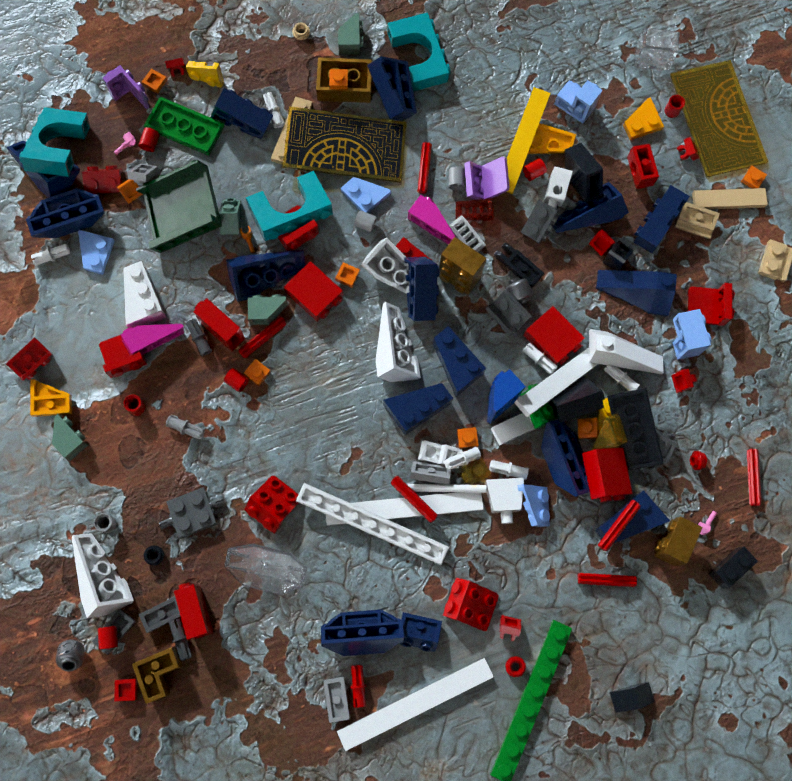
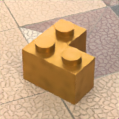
M681 516L674 520L672 519L667 527L669 531L667 537L659 539L655 544L654 550L656 552L654 556L675 567L687 564L703 527Z
M171 647L132 664L145 703L148 704L170 695L164 674L183 667L176 647Z

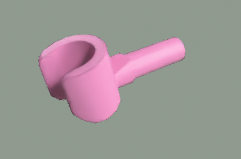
M131 132L123 135L125 142L114 151L116 155L127 146L132 147L136 144V140Z
M712 511L706 523L699 522L698 525L703 527L701 535L710 532V525L717 515L715 511Z

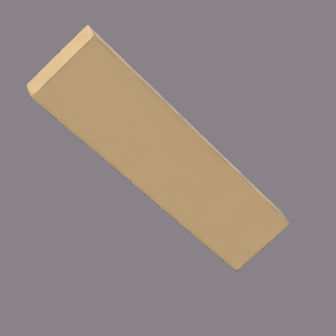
M765 188L694 190L692 193L693 204L706 209L763 208L768 205Z

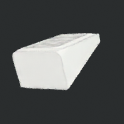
M462 215L449 225L455 237L469 247L477 242L478 244L472 248L475 251L479 252L486 246ZM464 231H467L468 233H466V234L462 237L461 234H462ZM471 236L472 239L466 243L465 240H467Z

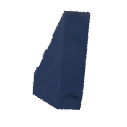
M20 141L7 147V150L23 170L24 167L19 157L21 151L26 146V141ZM74 164L69 177L25 172L39 190L49 198L69 191L80 172V168Z
M610 182L603 184L602 197L588 203L579 200L575 203L576 207L574 209L566 210L559 215L555 225L551 224V227L556 233L608 223L621 219L629 211L622 194Z
M304 250L245 255L226 260L229 279L237 302L248 300V298H253L255 295H261V292L275 287L276 283L292 277L306 266Z
M598 270L596 289L615 298L618 297L628 302L627 304L631 306L635 305L648 314L668 317L675 295L677 274L657 271Z

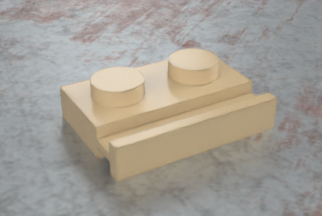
M686 202L680 210L674 228L711 239L720 213Z
M770 239L767 242L758 274L774 280L778 279L784 283L787 280L792 262V248Z

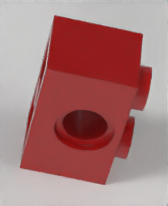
M650 144L632 147L627 159L636 189L654 186L659 178Z

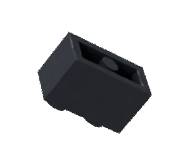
M745 546L738 547L708 574L722 589L730 588L758 560Z

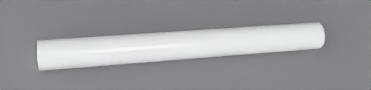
M408 484L414 492L486 493V485Z

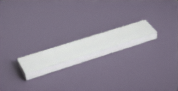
M587 348L518 398L514 403L526 417H529L599 364L589 362V348Z

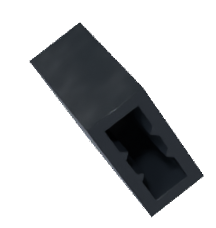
M582 143L565 149V169L572 171L570 184L586 203L602 197V166Z
M584 376L550 400L549 403L553 407L555 417L561 423L604 408L603 400H605L603 391L598 389L593 381L591 382Z

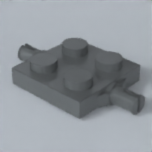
M204 487L167 501L170 518L159 522L161 530L173 525L178 538H185L217 525L214 509L225 505L224 499L221 497L211 501Z

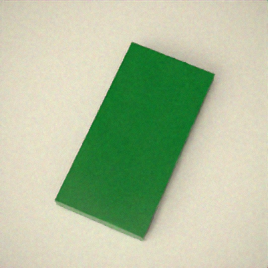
M161 96L143 125L144 128H152L158 131L161 136L207 156L210 155L225 127L222 122Z

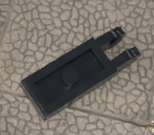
M504 243L502 245L503 250L511 256L508 258L497 250L494 253L495 257L520 279H527L532 289L545 273L521 252L515 250L508 243Z

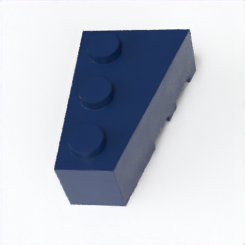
M380 56L367 65L389 119L404 121L415 115L417 110L408 61Z
M224 88L210 118L225 121V125L228 127L231 124L240 127L241 132L261 139L273 115L267 109L254 105L251 100L238 96L235 91Z
M670 185L662 199L658 197L652 207L655 208L653 213L649 211L643 221L646 222L644 227L640 225L634 235L637 237L634 243L653 253L690 196Z
M404 257V263H408L409 275H405L406 281H409V293H407L408 317L413 321L436 320V314H438L436 298L439 295L437 277L440 275L438 264L427 257Z
M449 326L434 337V349L456 398L485 373L486 367Z
M440 383L384 399L383 406L404 435H407L452 404L453 397L445 386Z
M644 490L630 500L637 501L641 507L614 543L670 522ZM630 501L595 530L601 538L605 536Z

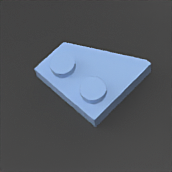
M353 177L341 187V192L359 210L366 213L371 212L391 194V191L387 188Z
M79 230L78 235L83 268L87 271L103 275L115 242L114 239Z
M526 484L517 485L518 491H523L526 501L523 504L528 513L531 526H550L547 487Z

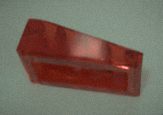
M492 199L457 201L456 219L462 215L466 220H494V203ZM462 207H465V214H462ZM469 207H472V214H469ZM477 207H480V213H477Z

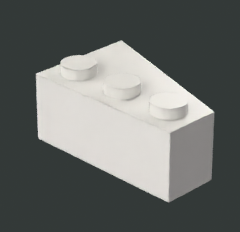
M142 261L125 267L126 326L134 328L138 325H149L166 318L150 276Z

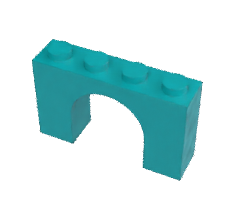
M428 12L387 23V34L392 48L409 43H418L425 46L431 54L427 61L409 67L413 91L447 83L451 74L450 66L444 60V49H441L439 46V35L435 34L434 21L430 19Z
M44 107L41 114L38 115V121L33 126L29 139L26 140L24 150L20 153L19 158L23 164L24 171L69 177L74 166L71 150L47 147L45 144L53 138L62 136L85 139L90 129L87 113Z
M314 171L297 177L298 188L305 199V203L299 210L293 213H280L274 210L263 191L246 197L248 209L265 242L276 239L285 233H291L312 220L318 221L333 215L332 203Z

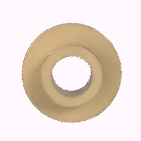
M300 22L293 27L292 33L295 39L305 40L310 35V29L305 23Z

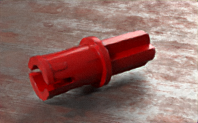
M360 664L352 665V685L350 688L353 693V707H365L366 684H364L363 666Z

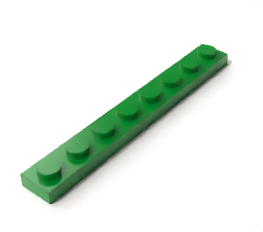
M555 620L551 622L490 772L491 776L501 781H511L572 631L571 627Z

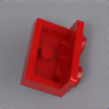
M117 165L105 166L106 169H99L98 166L87 167V170L82 171L84 191L92 194L120 192L117 186L122 184V168L117 169Z
M34 337L6 365L22 381L26 378L30 380L37 374L35 370L40 365L44 367L52 360L50 358L52 353Z

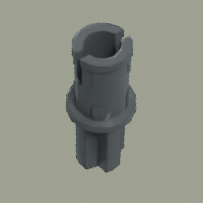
M189 320L186 325L193 337L192 342L196 343L200 355L205 356L211 353L212 349L205 338L206 334L202 332L197 320Z
M180 618L176 619L178 628H176L174 620L169 622L174 638L172 642L176 645L179 659L184 661L191 658L192 654Z

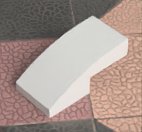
M522 413L492 427L491 431L500 446L533 431L535 428L530 416L526 417Z
M423 440L418 460L445 466L444 461L457 455L462 449Z

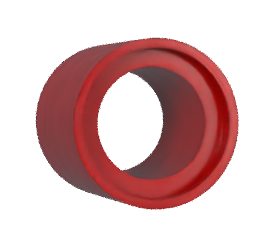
M680 95L671 96L664 109L666 116L669 118L678 117L685 105V99Z
M144 128L138 146L144 151L154 152L160 136L159 132L152 128Z
M540 158L523 166V173L528 181H532L547 172L545 163Z
M232 368L224 377L223 382L240 393L247 386L249 378Z
M132 394L125 398L124 407L132 415L138 416L145 411V403L137 395ZM138 401V407L131 409V404Z
M117 626L97 628L99 650L118 647Z

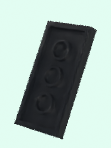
M647 387L608 395L619 448L624 450L628 471L664 464Z

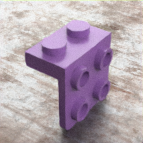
M119 65L103 77L109 93L115 101L130 91L146 109L149 108V98L144 93V87L140 82L136 83L133 80L134 77L128 69L124 70Z
M500 157L482 166L472 161L464 163L467 197L478 202H484L509 190L508 166L505 157Z

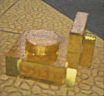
M483 458L463 466L461 469L462 473H460L463 481L469 483V485H474L491 476Z

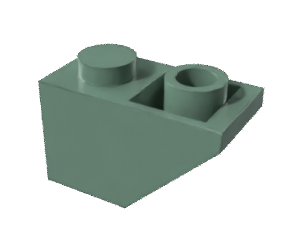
M355 13L338 29L339 55L360 54V47H363V36H360V32H363V21H359V13Z
M235 198L222 200L219 210L222 223L220 235L239 234L241 228V200H236Z
M279 294L272 295L271 297L255 295L253 298H248V321L250 325H269L287 307L286 296Z
M57 414L54 417L52 445L64 458L71 461L88 446L84 441L86 437L79 430L75 431L72 428L74 424L68 417L65 416L63 418Z

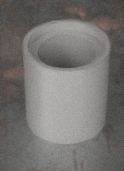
M462 167L450 168L449 189H464L465 169Z
M360 210L356 216L354 226L372 232L376 225L377 217Z
M101 513L94 519V526L101 532L111 533L116 529L117 521L113 516ZM108 518V527L102 528V521Z

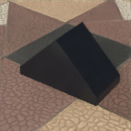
M618 241L608 252L603 263L611 269L619 271L634 250Z
M648 681L609 692L615 713L641 709L655 702Z

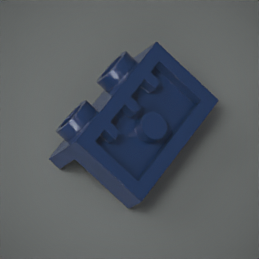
M403 612L401 620H403L404 641L399 644L404 647L420 648L425 652H435L439 642L442 621Z

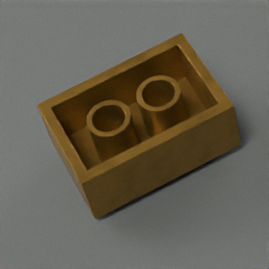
M318 57L317 101L371 103L372 76L367 65L372 60ZM330 69H348V90L329 88Z
M454 237L441 254L439 277L445 283L454 285L458 292L469 295L481 279L486 257Z

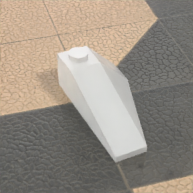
M386 237L369 252L361 265L374 278L406 294L409 293V281H406L405 275H409L408 263H404V257L406 256Z
M387 302L383 303L376 354L377 376L389 382L418 380L421 378L417 356L412 354L410 348L412 346L411 339L408 340L404 332L406 326L399 307Z
M589 330V362L656 374L664 373L662 356L609 332Z
M92 533L73 535L72 543L80 597L86 617L105 616L131 604L134 600L128 583L124 578H120L115 571L116 566L113 563L110 564L104 556L105 551Z

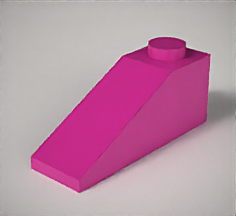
M420 195L408 211V219L449 245L455 237L454 233L434 201L429 197Z
M182 324L138 325L134 328L129 327L125 329L120 335L130 355L141 352L144 355L184 334V326Z

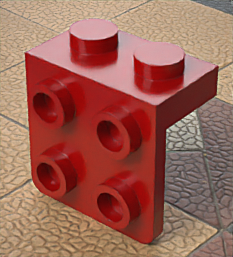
M297 205L285 213H293L299 210L301 206ZM312 220L295 231L285 233L277 238L286 251L295 250L319 234L318 224L315 220Z
M724 283L719 289L690 287L688 289L687 312L700 309L701 314L705 316L706 324L725 326L733 319L735 312L734 308H732V301L735 296V291L732 290V283Z
M121 335L102 341L99 344L105 362L103 368L110 378L119 377L126 372L138 370L142 366L147 365L146 359L141 352L130 355L122 342Z
M271 476L250 496L244 510L250 517L260 522L265 529L275 534L281 527L284 519L299 504L296 501L299 494L276 476Z
M456 578L452 585L448 602L445 604L443 616L481 631H487L499 595L474 582Z

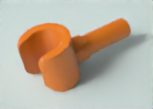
M248 226L249 231L247 233H243L240 228L241 236L246 240L250 253H254L251 228Z

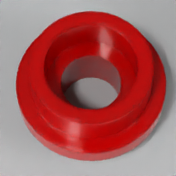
M694 451L689 459L690 465L694 470L705 468L707 465L706 454L701 451Z
M513 656L506 661L505 669L510 676L520 677L526 670V664L522 658ZM513 663L519 665L518 670L514 671L512 669Z

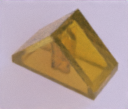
M614 414L606 417L592 450L612 448L628 442L619 415Z

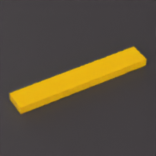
M533 87L507 156L509 190L507 193L510 194L514 192L550 96L549 92Z

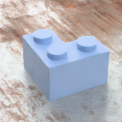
M569 80L558 93L554 104L581 123H584L594 111L603 90L597 84L591 83L588 80L582 88L579 84Z
M700 309L678 313L673 318L678 337L672 343L677 360L699 356L711 345V336L705 327L706 319L701 314Z

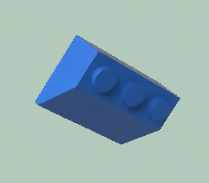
M510 369L505 373L501 371L494 378L493 385L490 387L487 422L489 424L511 407L526 387Z

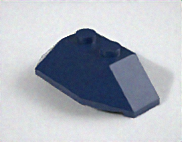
M76 188L41 200L31 215L27 217L26 221L32 237L59 238L92 227L105 212L99 195Z
M558 420L547 422L541 450L554 483L575 497L589 493L582 456L583 450L578 437L565 424V421L561 423Z
M383 610L341 612L327 624L321 626V646L342 656L385 653L404 641L403 620L397 619Z

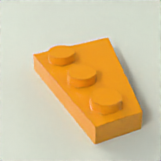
M539 123L528 154L565 153V149L573 146L576 134Z

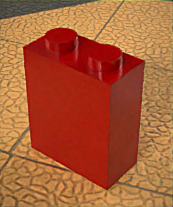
M311 261L284 286L285 293L316 322L320 319H325L330 313L329 310L333 306L337 307L343 300V290Z
M206 298L195 306L193 312L199 323L231 352L245 340L241 328L209 299Z
M554 306L527 328L523 335L539 351L546 353L545 356L554 364L558 365L560 363L561 366L570 358L568 355L572 351L576 353L583 346L581 343L585 339Z
M623 448L594 449L582 453L591 500L600 499V502H607L613 498L614 501L625 500V496L633 494Z
M191 582L179 585V589L175 590L174 594L187 640H195L213 634L201 586L194 585V583L191 584Z

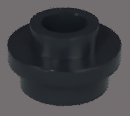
M152 545L144 552V560L149 565H159L164 559V551L159 546ZM153 552L158 554L156 559L151 558Z

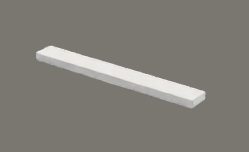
M306 483L303 484L296 499L297 502L439 565H442L449 549L447 545Z
M455 492L419 496L437 515L483 510L481 493ZM405 498L351 503L388 520L423 516ZM326 515L327 526L347 524Z
M485 658L480 659L338 730V736L345 751L493 678V674Z

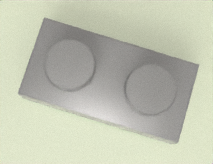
M140 163L128 171L127 179L143 184L157 174L158 166Z
M413 461L410 479L449 485L451 469H446L445 466Z
M344 677L323 680L329 723L349 720L350 715Z

